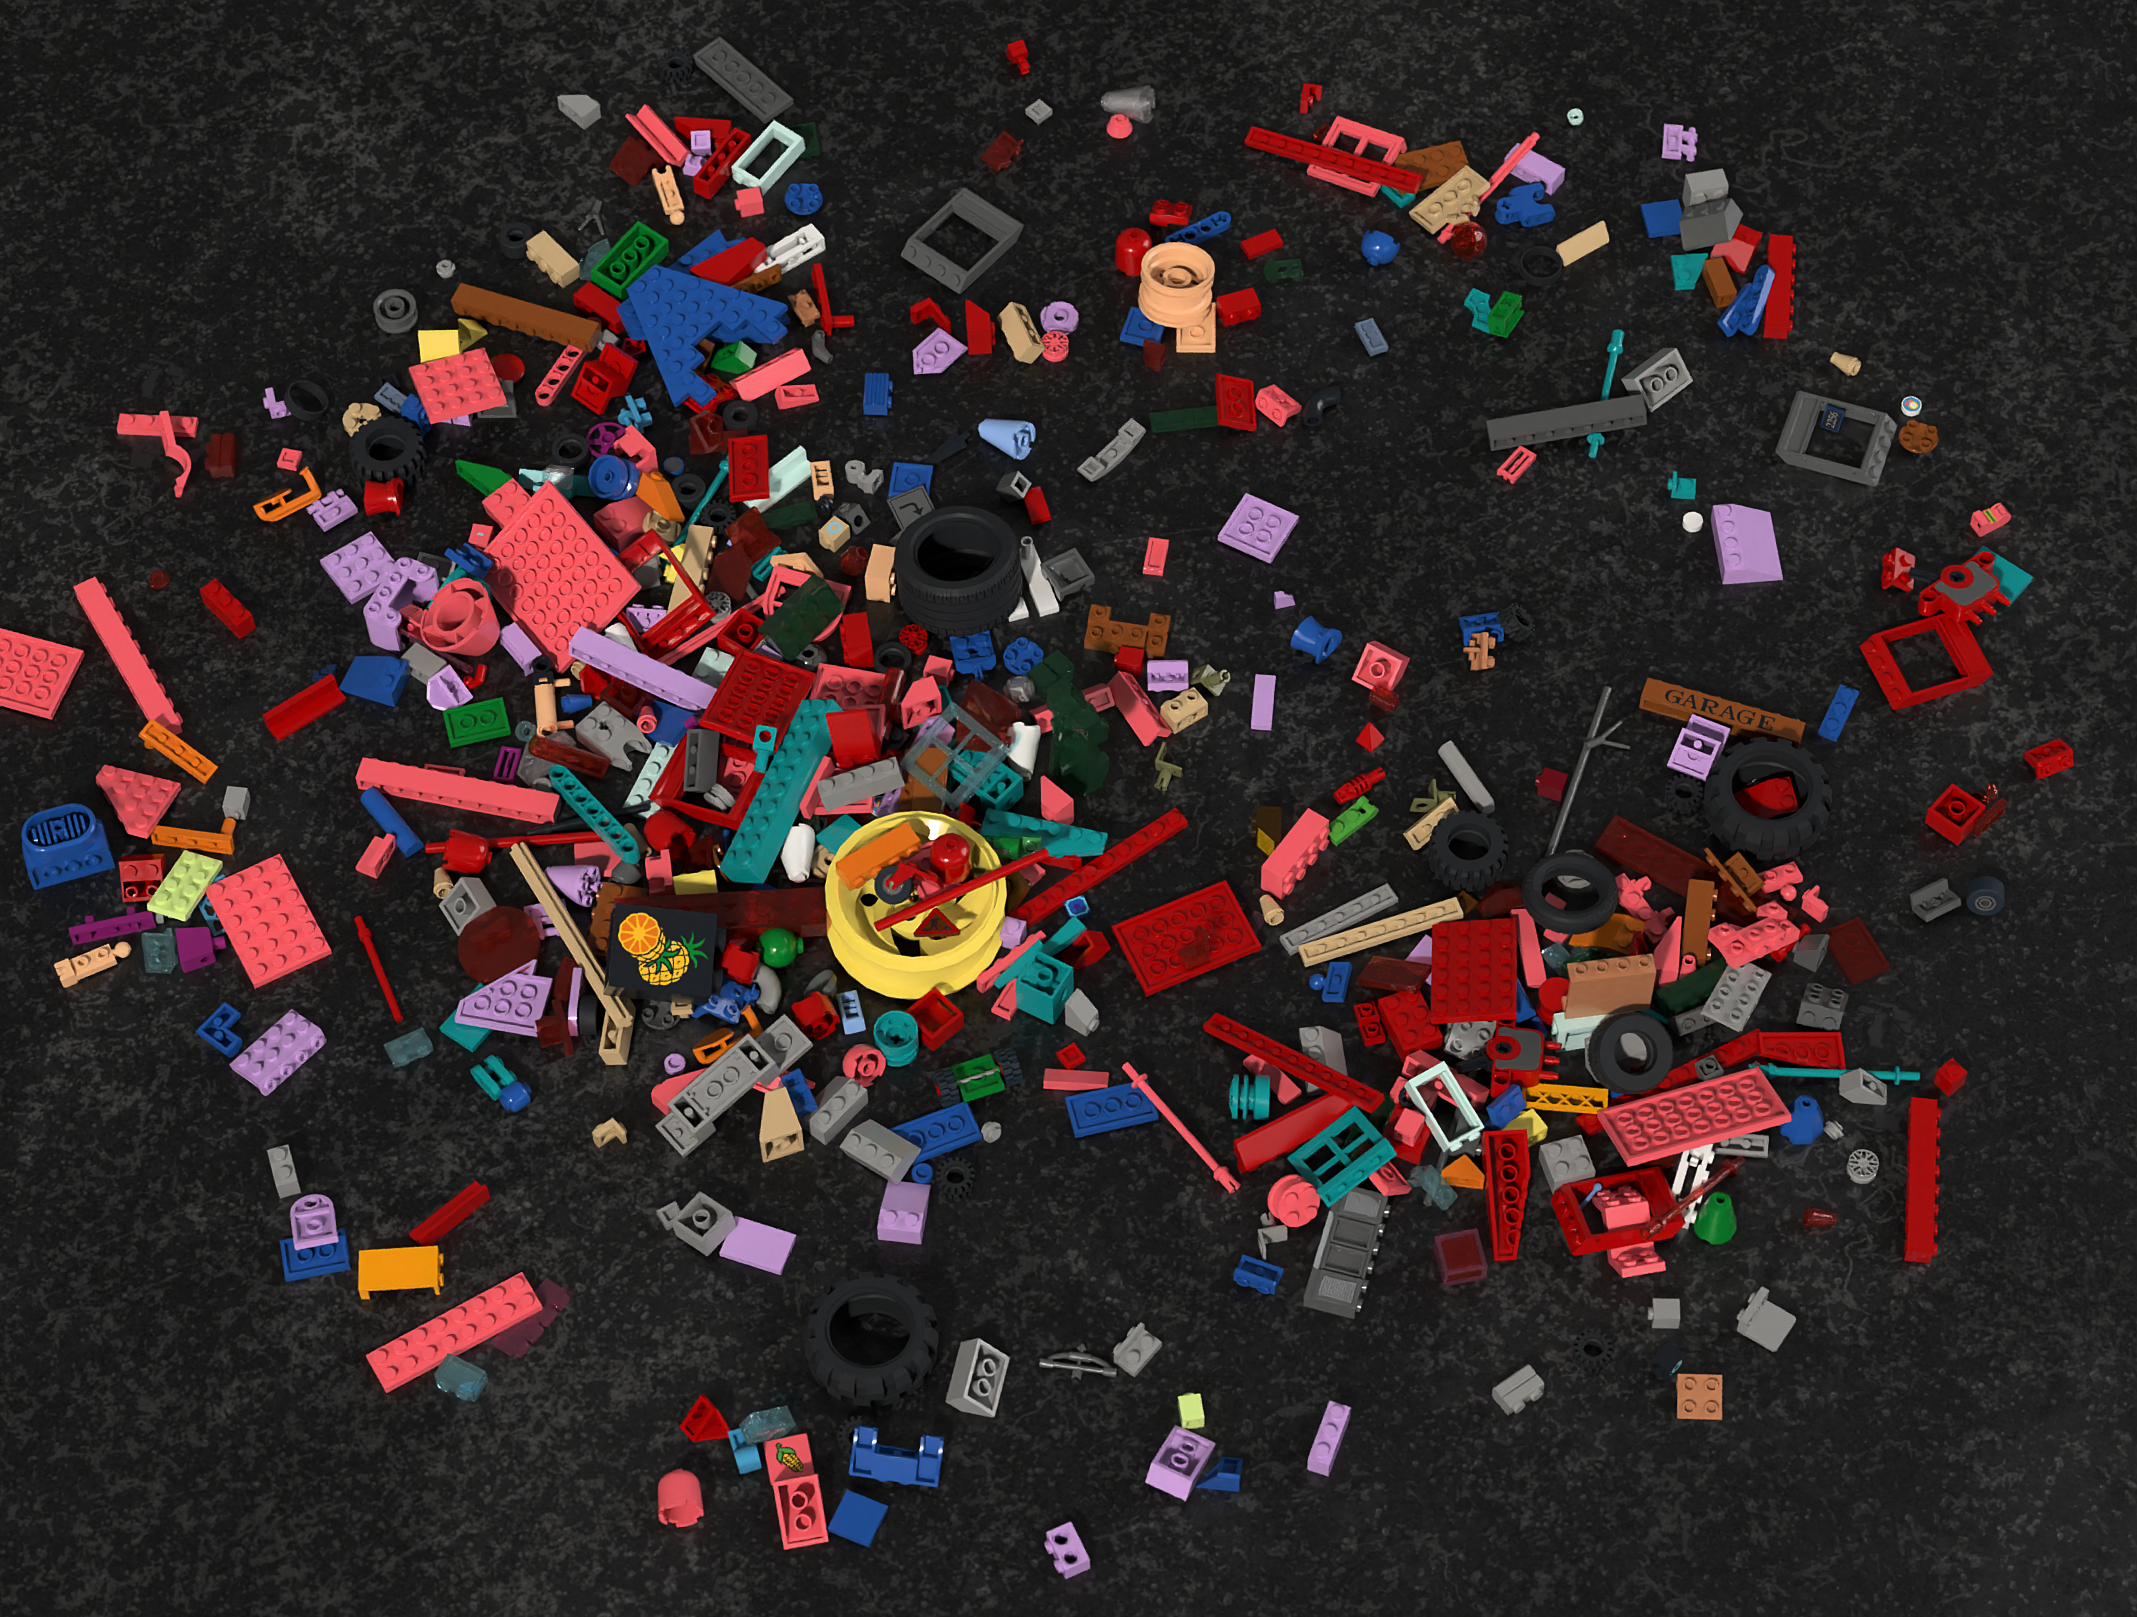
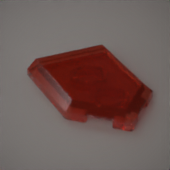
M739 541L715 556L705 590L706 595L713 592H722L730 599L743 601L753 563Z

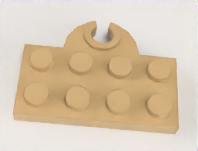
M1466 165L1409 211L1411 218L1432 234L1446 223L1452 225L1468 223L1470 220L1465 213L1472 212L1473 216H1477L1480 210L1478 197L1491 186L1486 179Z

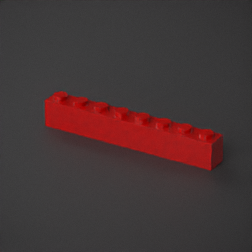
M1911 1097L1908 1109L1904 1261L1931 1263L1932 1256L1937 1254V1242H1934V1236H1937L1938 1223H1934V1216L1937 1217L1938 1204L1935 1203V1197H1938L1939 1184H1935V1178L1939 1177V1165H1936V1159H1939L1940 1146H1936V1140L1940 1139V1127H1937V1121H1940L1941 1108H1937L1936 1099Z

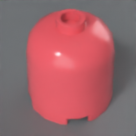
M676 1469L665 1474L659 1481L658 1513L659 1519L663 1524L667 1525V1522L676 1523V1527L689 1526L697 1523V1518L704 1515L700 1483L693 1473Z

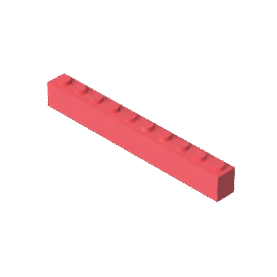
M93 577L74 586L73 588L79 603L148 722L153 719L174 735L183 732L180 725L183 723L179 712L174 713L173 709L175 707L170 697H165L166 691L162 683L158 684L156 682L158 678L153 668H148L149 662L145 654L141 655L139 653L141 649L136 639L132 641V633L128 625L124 626L122 624L124 619L120 611L115 612L114 608L116 606L111 596L107 598V590L102 582L99 583L96 577Z
M362 758L356 775L358 789L367 790L376 787L384 794L540 824L547 822L551 824L556 823L562 807L560 795L554 792H541L533 788H520L513 784H499L492 780L484 781L475 777L458 776L455 773L447 774L434 769L426 770L413 765L405 766L396 762H384L376 758Z

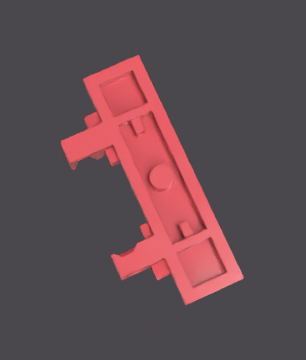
M1625 873L1615 877L1614 879L1618 887V903L1628 916L1646 923L1644 937L1653 948L1658 946L1667 933L1666 927L1669 926L1668 922L1674 919L1675 912L1671 907L1662 910L1660 913L1657 910L1653 911L1642 897L1643 892L1651 888V881L1647 876L1639 879L1637 882L1635 879L1630 881Z

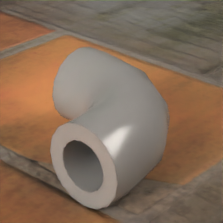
M759 961L753 982L761 988V994L756 1005L765 1013L774 1014L782 998L781 982L775 971Z

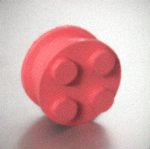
M1291 1174L1282 1177L1274 1185L1270 1184L1268 1208L1285 1225L1299 1227L1308 1223L1317 1215L1320 1197L1316 1193L1317 1189L1303 1177Z

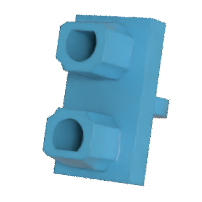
M631 395L626 396L628 411L625 408L621 409L618 421L622 425H627V427L633 421L635 428L642 434L644 433L643 427L653 424L652 417L649 412L640 415L638 413L647 410L643 397L633 400Z

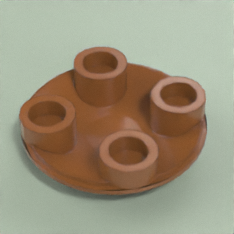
M1909 420L1899 432V441L1905 449L1911 452H1929L1938 443L1937 428L1924 423H1918L1915 420Z
M720 843L713 845L715 867L728 883H732L719 869L726 853H724Z

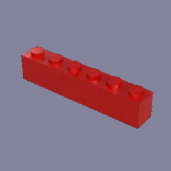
M1774 234L1769 236L1767 266L1775 271V276L1765 304L1764 338L1787 339L1788 332H1792L1793 320H1789V316L1793 315V305H1790V301H1793L1794 290L1791 289V286H1794L1795 274H1791V271L1795 270V259H1792V255L1795 256L1796 252L1793 236Z

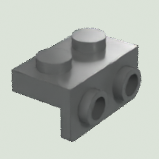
M1945 878L1910 894L1912 911L1925 922L1933 920L1961 905V899L1948 889V882Z
M1705 1004L1667 1018L1668 1026L1678 1036L1690 1033L1717 1021L1701 1013Z

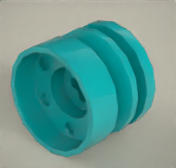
M890 1011L884 1013L877 1019L874 1025L875 1047L885 1057L886 1065L902 1067L910 1064L919 1052L918 1025L915 1019L906 1012Z
M1239 1074L1233 1075L1229 1097L1232 1119H1237L1238 1110H1243V1119L1246 1120L1248 1110H1253L1254 1120H1269L1270 1075H1256L1254 1084H1249L1248 1075H1244V1084H1239Z

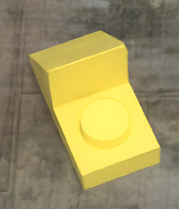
M458 319L459 329L457 330L459 339L462 341V351L487 334V331L477 321Z
M683 543L671 549L680 563L686 544ZM664 553L658 555L659 559L670 562ZM670 563V565L666 564L663 576H666L665 582L673 584L677 572Z

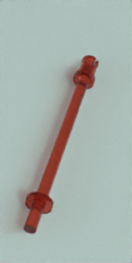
M1738 1156L1733 1161L1729 1159L1724 1160L1721 1163V1170L1662 1216L1652 1217L1650 1222L1640 1229L1641 1237L1649 1240L1657 1233H1662L1667 1227V1222L1726 1176L1734 1178L1738 1174V1167L1745 1162V1158Z

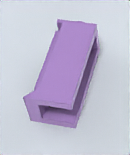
M515 622L505 626L499 634L500 644H503L505 649L524 669L525 676L533 672L532 661L537 656H541L542 653Z

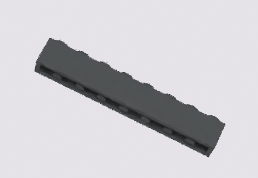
M1639 394L1523 415L1487 420L1486 426L1490 449L1495 451L1520 445L1524 446L1591 433L1647 425V416L1643 396Z

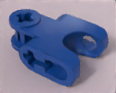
M1533 183L1516 187L1509 192V197L1499 199L1495 219L1501 224L1520 221L1524 227L1552 221L1555 217V210L1550 204L1541 205L1536 203V201L1543 198L1545 189L1542 183Z

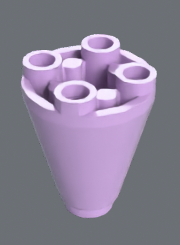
M552 866L547 867L544 871L545 876L556 891L585 907L592 905L597 896L598 889H602L603 882H601L599 867Z

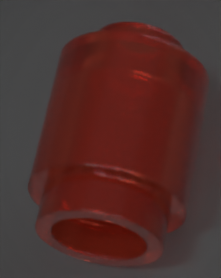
M1375 685L1368 697V700L1372 701L1373 705L1387 712L1395 711L1400 703L1399 695L1383 686L1378 687Z

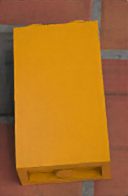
M438 1246L359 1250L358 1290L361 1299H370V1291L434 1287L435 1294L440 1295V1286H444L443 1273H440V1267H444V1255L439 1253Z

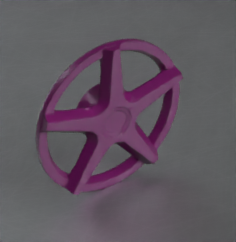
M604 422L594 426L586 436L589 452L596 457L606 455L610 447L614 448L616 439L623 433L626 434L625 428L613 422ZM613 425L620 428V430L612 433L606 431L604 426ZM599 428L601 434L599 439L589 440L591 433ZM590 445H601L600 454L595 452ZM615 453L609 454L610 456L617 457Z

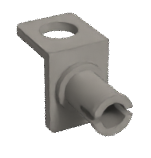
M1268 1212L1269 1219H1267L1266 1213L1261 1215L1260 1219L1263 1229H1258V1244L1263 1261H1266L1265 1244L1287 1240V1226H1276L1274 1215L1271 1212Z

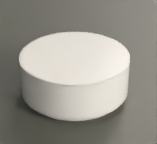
M1689 512L1684 515L1682 525L1685 530L1697 532L1702 528L1703 518L1699 513Z

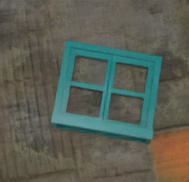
M1354 1106L1287 1157V1159L1298 1173L1317 1189L1316 1193L1329 1208L1395 1157L1397 1153L1389 1141L1383 1138L1360 1110ZM1355 1122L1364 1134L1341 1150L1333 1141V1138ZM1369 1138L1375 1146L1352 1162L1346 1155ZM1326 1144L1335 1156L1315 1172H1312L1304 1160ZM1340 1160L1346 1168L1323 1185L1317 1177Z

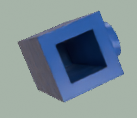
M409 394L400 407L402 418L406 419L407 423H413L423 437L426 432L430 431L432 424L429 422L420 397Z

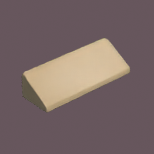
M1600 221L1557 245L1556 251L1562 258V266H1567L1609 242L1605 222Z

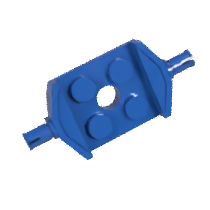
M989 630L972 636L949 637L955 667L960 673H973L975 680L979 681L980 678L981 681L984 678L982 672L991 670L996 665V656L994 655Z

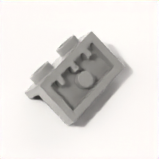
M1140 1322L1137 1327L1133 1326L1130 1329L1126 1340L1123 1343L1119 1342L1114 1348V1363L1135 1377L1162 1347V1342L1147 1332L1145 1325Z

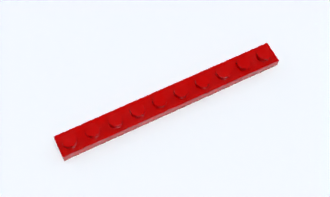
M1253 126L1244 141L1246 146L1412 194L1417 193L1423 181V176L1418 173Z
M1177 808L1172 809L1103 853V855H1100L1009 913V917L1026 921V929L1064 906V901L1078 897L1187 827L1188 821Z
M1217 1012L1203 1025L1205 1032L1365 1111L1373 1113L1385 1100L1383 1093Z
M1760 1029L1751 1031L1670 1071L1660 1085L1648 1092L1623 1094L1609 1101L1608 1108L1700 1083L1694 1063L1711 1055H1714L1722 1069L1726 1070L1759 1054L1756 1035L1758 1032H1761ZM1584 1113L1576 1117V1123L1586 1138L1604 1130L1597 1114Z

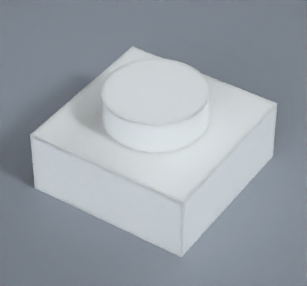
M1021 597L1014 612L1008 617L1009 622L1029 617L1023 597Z

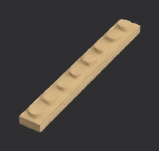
M1454 897L1298 946V951L1304 966L1308 967L1430 929L1432 925L1440 922H1452L1462 919L1463 911L1457 898Z

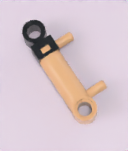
M541 655L532 661L537 735L542 748L553 749L559 743L558 730L574 728L573 720L557 722L555 687L570 686L571 681L570 678L554 679L551 659Z

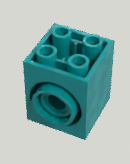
M1036 950L1029 962L1022 968L1015 982L1017 1008L1054 1025L1065 1008L1066 1001L1074 993L1073 967Z

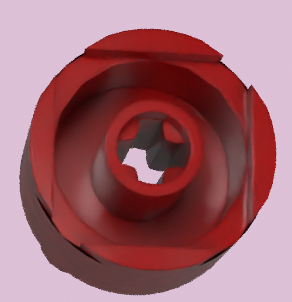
M725 944L724 953H717L713 969H722L723 976L735 981L741 978L744 979L743 983L752 984L760 961V954L753 951H742V947L735 944Z
M820 991L813 992L808 998L791 1006V1017L796 1027L807 1038L822 1039L836 1029L835 1024L837 1022L840 1023V1018L830 998L822 995Z

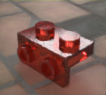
M1004 130L980 158L998 173L1001 168L1006 169L1012 162L1010 159L1012 155L1016 157L1023 149L1021 145L1024 140L1021 139L1017 142Z

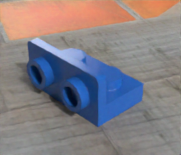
M464 543L461 549L453 550L447 548L444 553L445 556L467 572L482 579L485 578L493 565L492 560L468 543Z
M1499 612L1459 617L1464 646H1469L1472 634L1481 632L1489 633L1488 636L1495 638V642L1504 641V630L1500 626L1502 623L1498 621Z

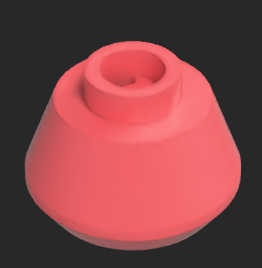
M1116 114L1108 122L1107 132L1114 138H1125L1132 132V124L1127 116Z

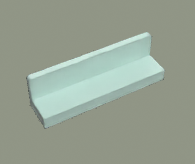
M800 445L769 469V499L743 502L757 515H760L809 478L811 470L810 462L806 457V450Z

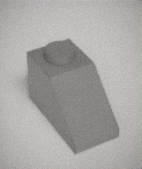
M560 95L557 97L559 110L584 130L601 118L600 104L587 95Z
M1077 988L1065 1003V1023L1087 1037L1099 1025L1098 1010L1083 992Z
M1859 1068L1840 1075L1839 1094L1852 1103L1887 1104V1085L1866 1071Z

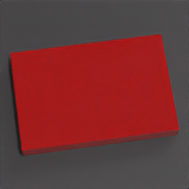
M1217 373L1215 376L1218 425L1254 432L1257 424L1253 381Z

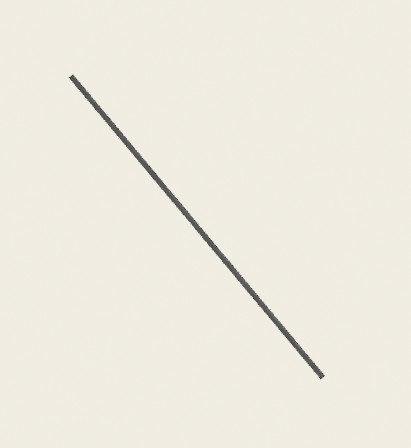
M1605 686L1585 742L1594 739L1612 691V688L1609 686ZM1585 745L1581 751L1545 857L1555 854L1591 749L1587 750ZM1479 1069L1469 1071L1467 1077L1475 1081ZM1458 1107L1455 1110L1446 1136L1449 1142L1453 1139L1462 1113ZM1450 1149L1446 1152L1441 1150L1423 1202L1427 1206L1432 1205L1441 1179V1170L1445 1168Z

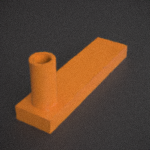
M153 719L139 733V737L145 740L144 746L146 748H156L204 784L208 782L218 769V766Z
M225 818L219 834L156 825L151 833L152 844L233 855L235 847L232 834L236 821L232 818Z

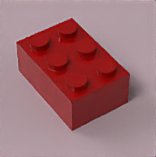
M1418 986L1378 1000L1377 1011L1402 1063H1405L1408 1055L1420 1049L1427 1054L1442 1050L1443 1036L1437 1024H1431V1012Z

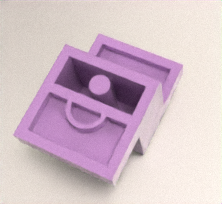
M1692 714L1686 729L1682 728L1667 767L1706 781L1710 768L1722 753L1731 729Z

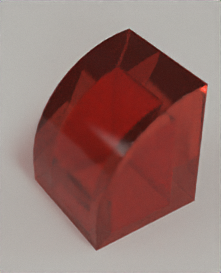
M1144 340L1143 360L1150 369L1160 372L1166 359V345Z

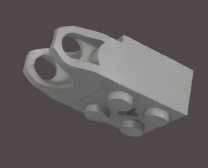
M605 701L575 726L578 741L605 762H609L613 766L626 771L633 769L632 762L627 758L628 752L639 750L650 754L653 751L652 745L644 737L642 731Z

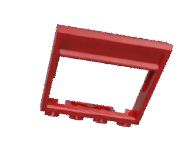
M651 528L616 557L630 574H633L662 550L692 593L688 599L641 636L623 610L616 615L626 627L641 652L656 661L710 620L716 613L665 540Z
M1946 613L1873 634L1859 646L1892 709L1895 711L1980 686L1994 674L1966 621H1956ZM1936 629L1962 678L1912 693L1886 643Z
M686 733L679 741L648 798L663 810H669L738 830L766 773L752 771L729 814L682 802L681 799L686 792L683 791L687 743ZM719 742L718 755L755 764L757 753L754 751ZM770 756L768 759L766 772L773 760V758H771Z
M1659 1166L1566 1183L1554 1192L1550 1198L1571 1253L1575 1256L1669 1239L1686 1223L1663 1169ZM1595 1183L1602 1185L1601 1190L1609 1189L1610 1191H1616L1621 1186H1631V1188H1636L1648 1201L1651 1224L1592 1235L1577 1199L1587 1197L1594 1189Z

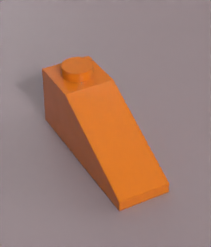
M643 472L635 494L667 521L684 522V515L669 482L659 472Z

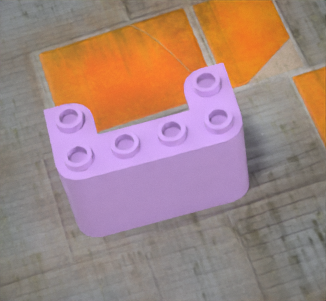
M402 557L395 562L364 607L369 637L374 645L400 656L403 654L406 646L401 641L402 633L397 630L401 623V615L397 610L410 603L424 607L425 602L432 600L431 598L440 588L435 568L408 557Z

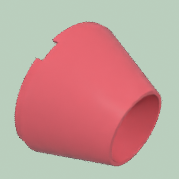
M470 578L457 579L446 584L431 598L433 602L429 609H425L423 612L420 631L424 642L432 649L469 656H480L488 652L495 645L500 634V625L487 590L481 583Z

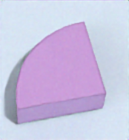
M1282 591L1274 592V605L1276 609L1295 605L1292 595L1284 594Z

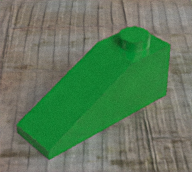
M462 460L455 462L457 473L487 497L513 478L510 474H505L497 468Z

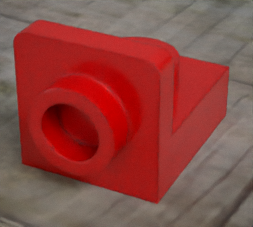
M1304 83L1300 113H1308V107L1312 106L1313 100H1321V85Z

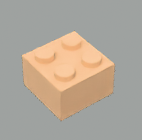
M873 544L865 574L866 596L868 600L890 603L892 595H896L897 584L895 583L897 577L894 564L896 547Z

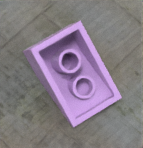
M888 1180L877 1225L879 1240L913 1244L922 1243L931 1185L900 1181L897 1186Z
M1175 1425L1152 1461L1145 1482L1186 1501L1195 1487L1216 1443Z

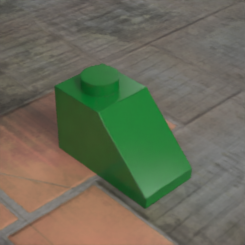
M737 341L716 351L710 367L716 370L741 374L754 367L757 353L742 341Z

